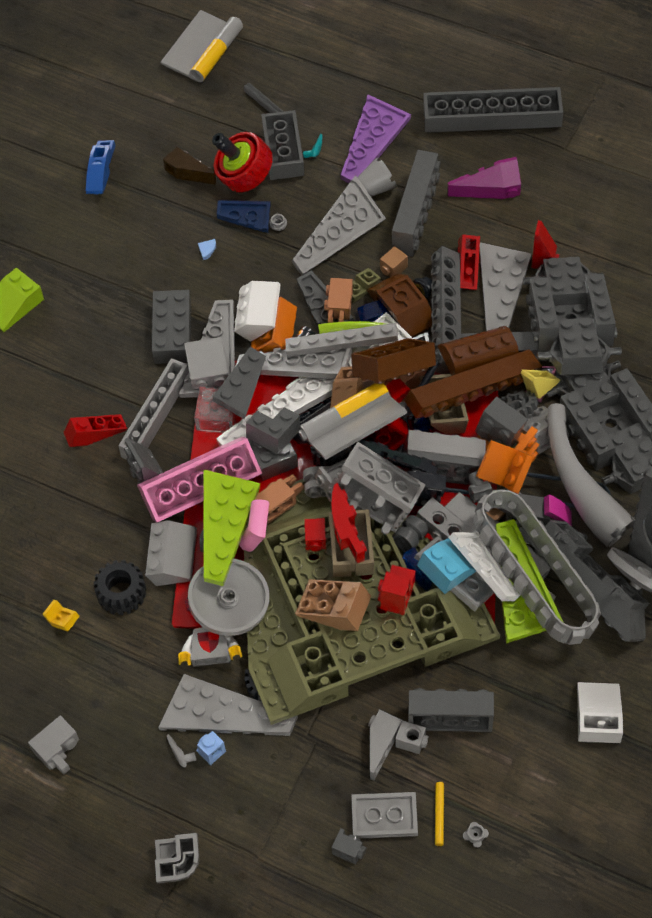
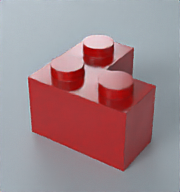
M392 565L390 572L386 571L384 580L381 579L378 586V601H381V610L405 615L415 583V570Z

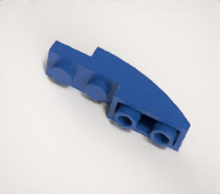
M114 140L97 141V144L93 145L88 163L86 194L104 193L110 174L109 164L115 149Z

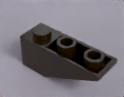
M176 147L163 159L165 171L177 179L216 184L215 171L211 167L202 164L199 159L190 156L185 150Z

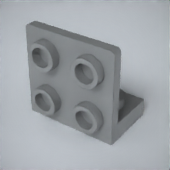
M544 406L538 407L537 410H534V414L528 415V421L522 431L526 434L531 426L538 430L535 438H537L536 442L540 444L537 449L539 454L551 447L548 432V408ZM565 424V429H566L567 437H569V433H568V430H567V426H566V424Z

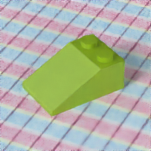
M18 268L11 271L0 282V330L3 332L44 300L41 287Z

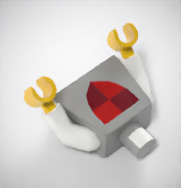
M202 627L193 630V635L188 637L182 652L178 654L179 665H181V662L187 661L188 665H191L192 662L193 667L228 663L233 660L235 655H240L241 658L242 653L240 646H238L237 641L232 636L215 634Z

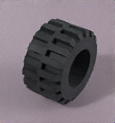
M115 560L113 564L107 563L105 568L101 567L99 569L100 574L95 575L94 590L100 606H103L106 612L110 610V614L113 615L116 612L119 615H123V612L130 614L132 609L136 611L139 608L138 604H143V598H146V585L142 572H140L137 566L134 567L132 562L127 564L126 560H121V563H118ZM118 583L130 584L129 588L123 592L114 593L110 591Z

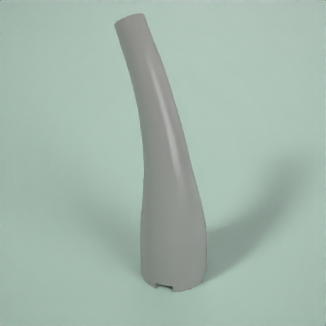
M558 403L551 404L548 407V432L552 455L559 476L584 523L606 547H610L622 537L621 535L627 528L630 529L635 519L579 463L570 446L565 429V406Z

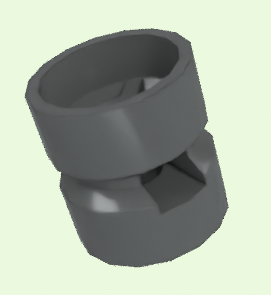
M409 515L401 524V527L392 535L397 548L403 552L411 553L419 544V540H422L428 533V527L417 516Z

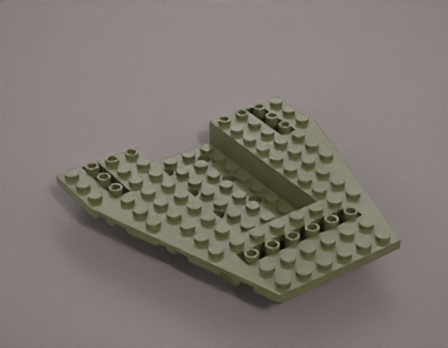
M303 479L298 480V481H296L295 484H293L291 487H293L294 485H296V484H298V483H300V482L304 485L305 482H304ZM302 490L296 496L297 504L267 524L265 538L252 552L244 550V562L254 566L263 575L269 588L267 612L262 621L247 632L249 673L271 725L347 697L348 685L420 658L424 667L500 639V634L484 603L476 611H473L451 591L444 594L417 566L418 563L413 558L431 542L428 538L424 537L422 540H419V544L411 553L403 552L397 548L392 535L395 532L390 530L388 534H383L381 532L383 525L370 517L374 574L371 575L372 577L369 580L362 579L361 575L356 576L355 572H351L352 576L333 577L329 530V512H332L331 502L327 497L310 498L305 494V490ZM325 518L326 549H321L320 551L306 550L304 519ZM311 554H317L319 556V558L314 561L310 560L308 557ZM392 565L416 571L415 583L405 615L389 611L380 614L376 611L378 607H381V601H378L379 582L381 579L384 580L386 571L390 572ZM309 579L362 583L371 595V599L358 631L339 630L296 616V610ZM395 641H401L404 645L401 648H395L392 644ZM357 655H362L365 657V660L358 663L354 658Z

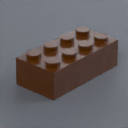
M406 338L352 353L353 377L361 378L362 381L372 380L375 384H382L387 379H399L401 375H413L415 371H426L428 367L436 365L435 343Z

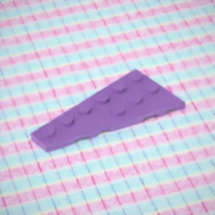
M367 95L366 104L363 107V113L359 119L353 142L341 173V180L350 183L355 175L358 177L374 159L380 157L410 121L411 114Z

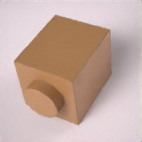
M395 246L380 258V270L389 277L400 274L408 267V256Z

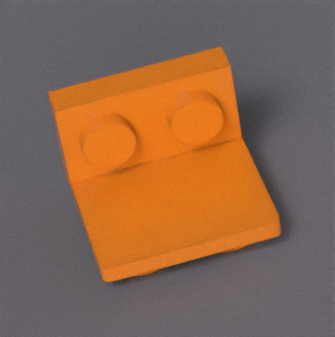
M491 440L476 476L519 494L534 457L521 450Z

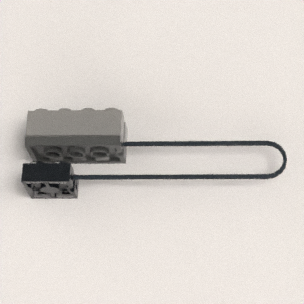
M409 430L401 453L404 452L411 456L413 454L420 458L425 457L433 461L431 465L438 468L436 474L431 475L401 467L403 471L425 484L415 506H424L432 497L440 503L444 492H460L461 494L469 495L468 490L447 488L446 482L470 485L467 477L471 473L478 472L486 452V440L476 437L467 438L460 437L459 435H444L438 432L428 433L420 430ZM529 472L526 477L562 481L560 476ZM597 482L608 494H610V491L607 488V486H604L602 483ZM565 503L568 507L575 508L573 503Z

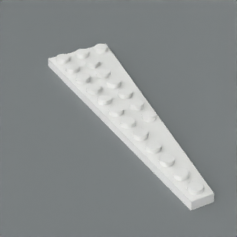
M387 312L374 321L386 324L396 323L398 341L412 338ZM388 343L353 347L352 353L367 350ZM350 357V360H349L348 367H349V366H352V359H351V357ZM299 377L289 384L283 393L274 395L272 401L266 405L262 404L257 409L272 419L283 407L300 414L331 397L335 379ZM247 415L245 420L242 419L216 438L219 446L240 437L246 438V422L252 415Z

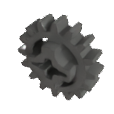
M524 390L514 391V394L508 393L506 397H501L502 401L526 418H528L529 414H534L533 410L538 409L537 397L530 390L527 392Z

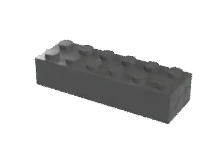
M417 150L392 229V248L395 246L407 256L413 257L415 250L418 251L420 240L418 239L419 236H423V223L427 222V210H430L432 206L431 197L435 196L436 193L435 184L439 183L440 180L439 170L441 161H438V153Z

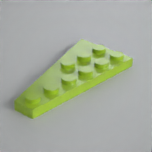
M204 470V582L224 586L249 519L251 502L256 500L260 483Z
M511 519L496 524L495 530L555 615L563 622L515 520ZM522 595L515 601H502L506 643L546 631L536 619L534 612H531Z

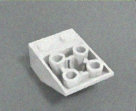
M578 682V741L621 743L623 714L619 684Z

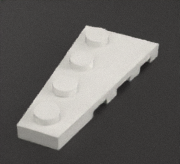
M453 532L448 538L490 586L501 601H515L520 595L503 572L500 564L491 555L489 547H486L479 538L480 534Z

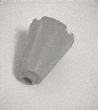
M379 157L374 159L357 177L371 197L392 190L397 186L395 180L391 182L392 174L382 160L379 161Z

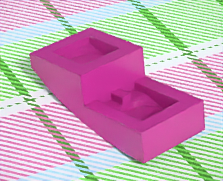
M552 495L544 497V515L556 521H565L572 526V512L570 508Z

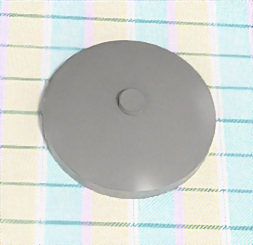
M612 547L607 556L615 567L631 580L630 585L637 590L643 588L652 593V568L628 553Z
M233 559L224 586L204 582V566L195 573L189 585L188 605L193 617L203 628L215 634L234 636L246 633L262 621L268 609L269 588L265 578L254 566L238 559Z

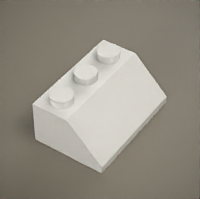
M251 281L240 288L235 319V333L251 342L275 328L280 292L279 282Z

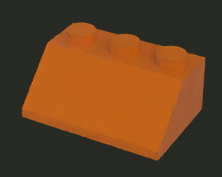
M279 297L275 328L254 339L251 342V347L263 353L273 352L274 348L286 349L285 339L292 338L294 334L297 307L286 299Z

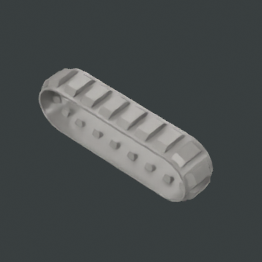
M494 490L489 495H484L475 509L473 518L475 530L480 534L479 538L484 545L489 547L491 555L501 565L503 572L512 581L519 595H522L531 612H534L540 625L546 629L551 637L561 643L569 645L581 644L583 639H589L599 624L598 618L601 615L599 604L596 602L588 586L583 583L580 575L570 565V561L560 551L557 543L547 533L544 525L537 519L531 507L526 504L523 498L510 490ZM492 508H502L511 512L516 517L582 609L588 622L585 621L582 627H572L563 623L555 615L494 529L485 512H489Z

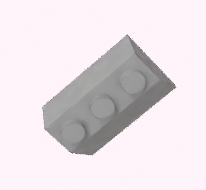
M173 521L151 523L145 576L154 585L161 586L192 580L197 528Z

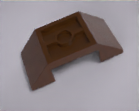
M396 274L367 289V292L376 304L382 302L396 322L412 338L432 328V311L429 303L408 275Z

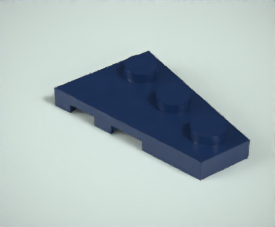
M218 200L217 219L268 233L271 203L270 201Z

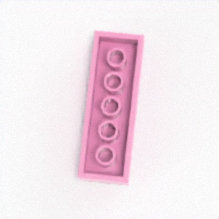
M245 437L237 438L138 484L137 486L152 520L159 522L204 501V470L245 480L262 474L248 439Z

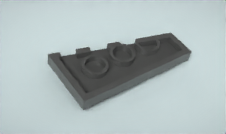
M311 270L297 278V284L318 327V324L328 323V312L324 311L325 300H328L329 296H326V286ZM350 314V320L344 319V322L353 321V316Z
M250 347L215 393L212 401L245 420L266 355Z

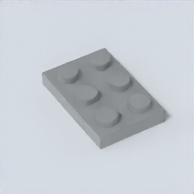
M416 792L353 794V835L358 838L418 836Z

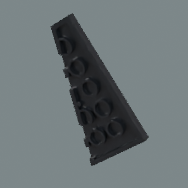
M361 439L358 441L395 466L435 475L438 470L437 467L431 465L433 461L425 457L420 458L413 454L411 456L404 452L400 453L388 449L389 447L382 443H376L371 440ZM356 443L352 444L349 447L354 448Z

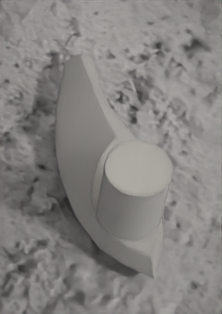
M169 734L167 735L172 751L181 766L186 767V763L196 761L194 752L184 755Z

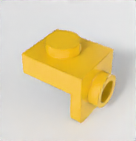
M53 600L43 613V616L53 627L67 632L80 617L76 611L62 607L57 600Z

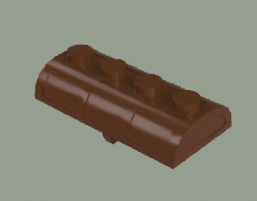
M500 326L441 343L437 346L451 376L519 353L517 342L507 326Z

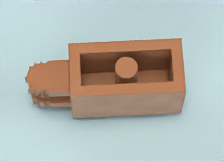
M331 278L330 285L326 286V296L329 297L328 300H325L324 311L328 312V323H332L333 319H339L338 322H344V319L350 320L353 279Z
M294 475L284 480L280 478L276 482L270 483L266 489L258 493L256 500L269 501L267 524L297 504L296 496L304 490V485L300 482L291 487L297 479Z

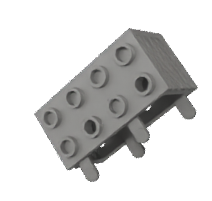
M357 442L327 490L332 492L334 484L338 483L341 490L344 489L346 491L349 505H353L355 509L359 510L369 509L370 517L383 525L381 532L388 534L390 530L396 532L415 505L425 484Z

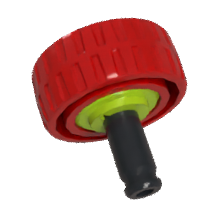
M241 132L229 139L222 133H217L213 136L212 143L219 149L214 160V171L218 179L228 188L236 192H246L257 187L266 178L272 166L273 156L268 145L256 134Z

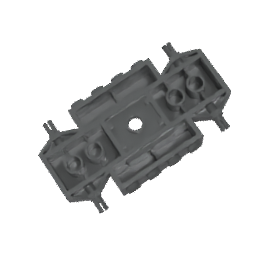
M580 257L543 259V265H540L534 277H523V285L530 284L529 294H526V304L530 305L528 314L529 318H532L531 330H535L533 332L534 343H537L538 350H550L549 352H537L538 360L549 359V362H552L560 375L602 373L610 355L622 354L621 347H608L613 346L614 338H617V327H615L616 323L603 272H590L580 262Z
M619 360L606 364L602 373L560 375L556 370L555 376L560 381L545 395L547 398L556 394L561 396L560 404L565 406L568 433L576 439V444L579 450H583L588 464L592 465L596 471L611 465L612 473L601 478L603 485L615 482V484H619L630 494L643 489L641 487L645 479L643 474L649 465L652 466V403L628 368L611 375L612 370L621 367ZM606 423H614L615 427H607Z

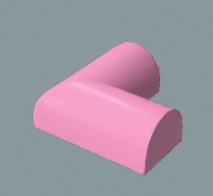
M259 499L251 502L248 527L243 532L239 543L243 550L252 552L265 538L269 501Z

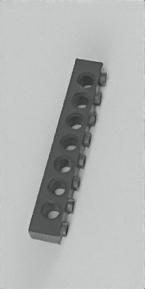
M441 246L431 256L432 342L435 343V359L441 363L435 372L450 374L437 346L441 343L461 338L460 253Z

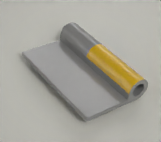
M200 10L162 59L161 64L197 82H203L242 30V21L237 17H230L225 22Z
M374 383L300 425L298 433L303 441L307 440L326 460L405 415L407 411L390 396L384 383Z

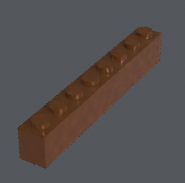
M529 349L412 389L407 395L405 403L416 419L426 418L435 412H444L449 407H458L466 401L470 400L472 402L483 395L489 396L495 391H503L512 385L517 386L523 382L522 370H540L542 366Z

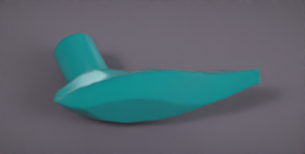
M321 133L312 150L303 151L304 158L316 157L320 153L322 147Z

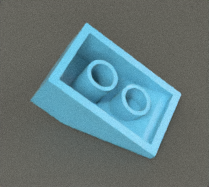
M449 538L436 543L424 551L417 564L444 594L476 572Z

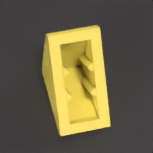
M521 371L527 391L530 390L531 393H535L538 399L560 381L559 378L549 371Z

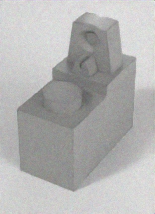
M60 715L32 738L28 744L34 754L49 770L56 767L64 775L70 770L69 765L64 761L67 758L64 752L73 749L79 738L76 731Z

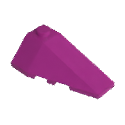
M513 157L496 161L494 166L484 169L482 167L478 169V173L471 176L466 174L448 182L447 194L451 197L506 199L520 196L521 179L517 158Z

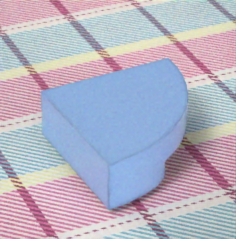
M215 239L198 243L203 260L210 258L216 249Z

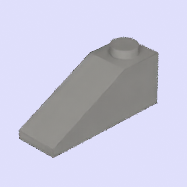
M379 710L376 716L373 715L368 725L370 727V779L373 781L396 740L402 721L382 710Z

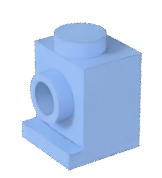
M213 731L208 735L202 736L197 744L198 749L196 751L210 765L226 752L224 742Z

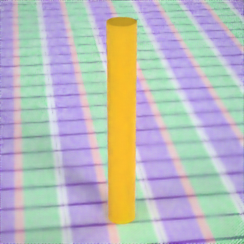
M436 782L435 788L436 846L444 845L443 782Z

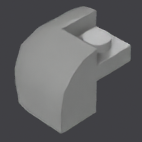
M197 833L175 835V838L155 840L157 883L181 881L188 879L195 873L200 857Z

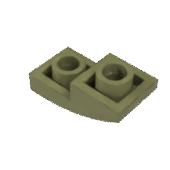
M370 268L357 274L353 281V303L368 293V288L381 281V277Z

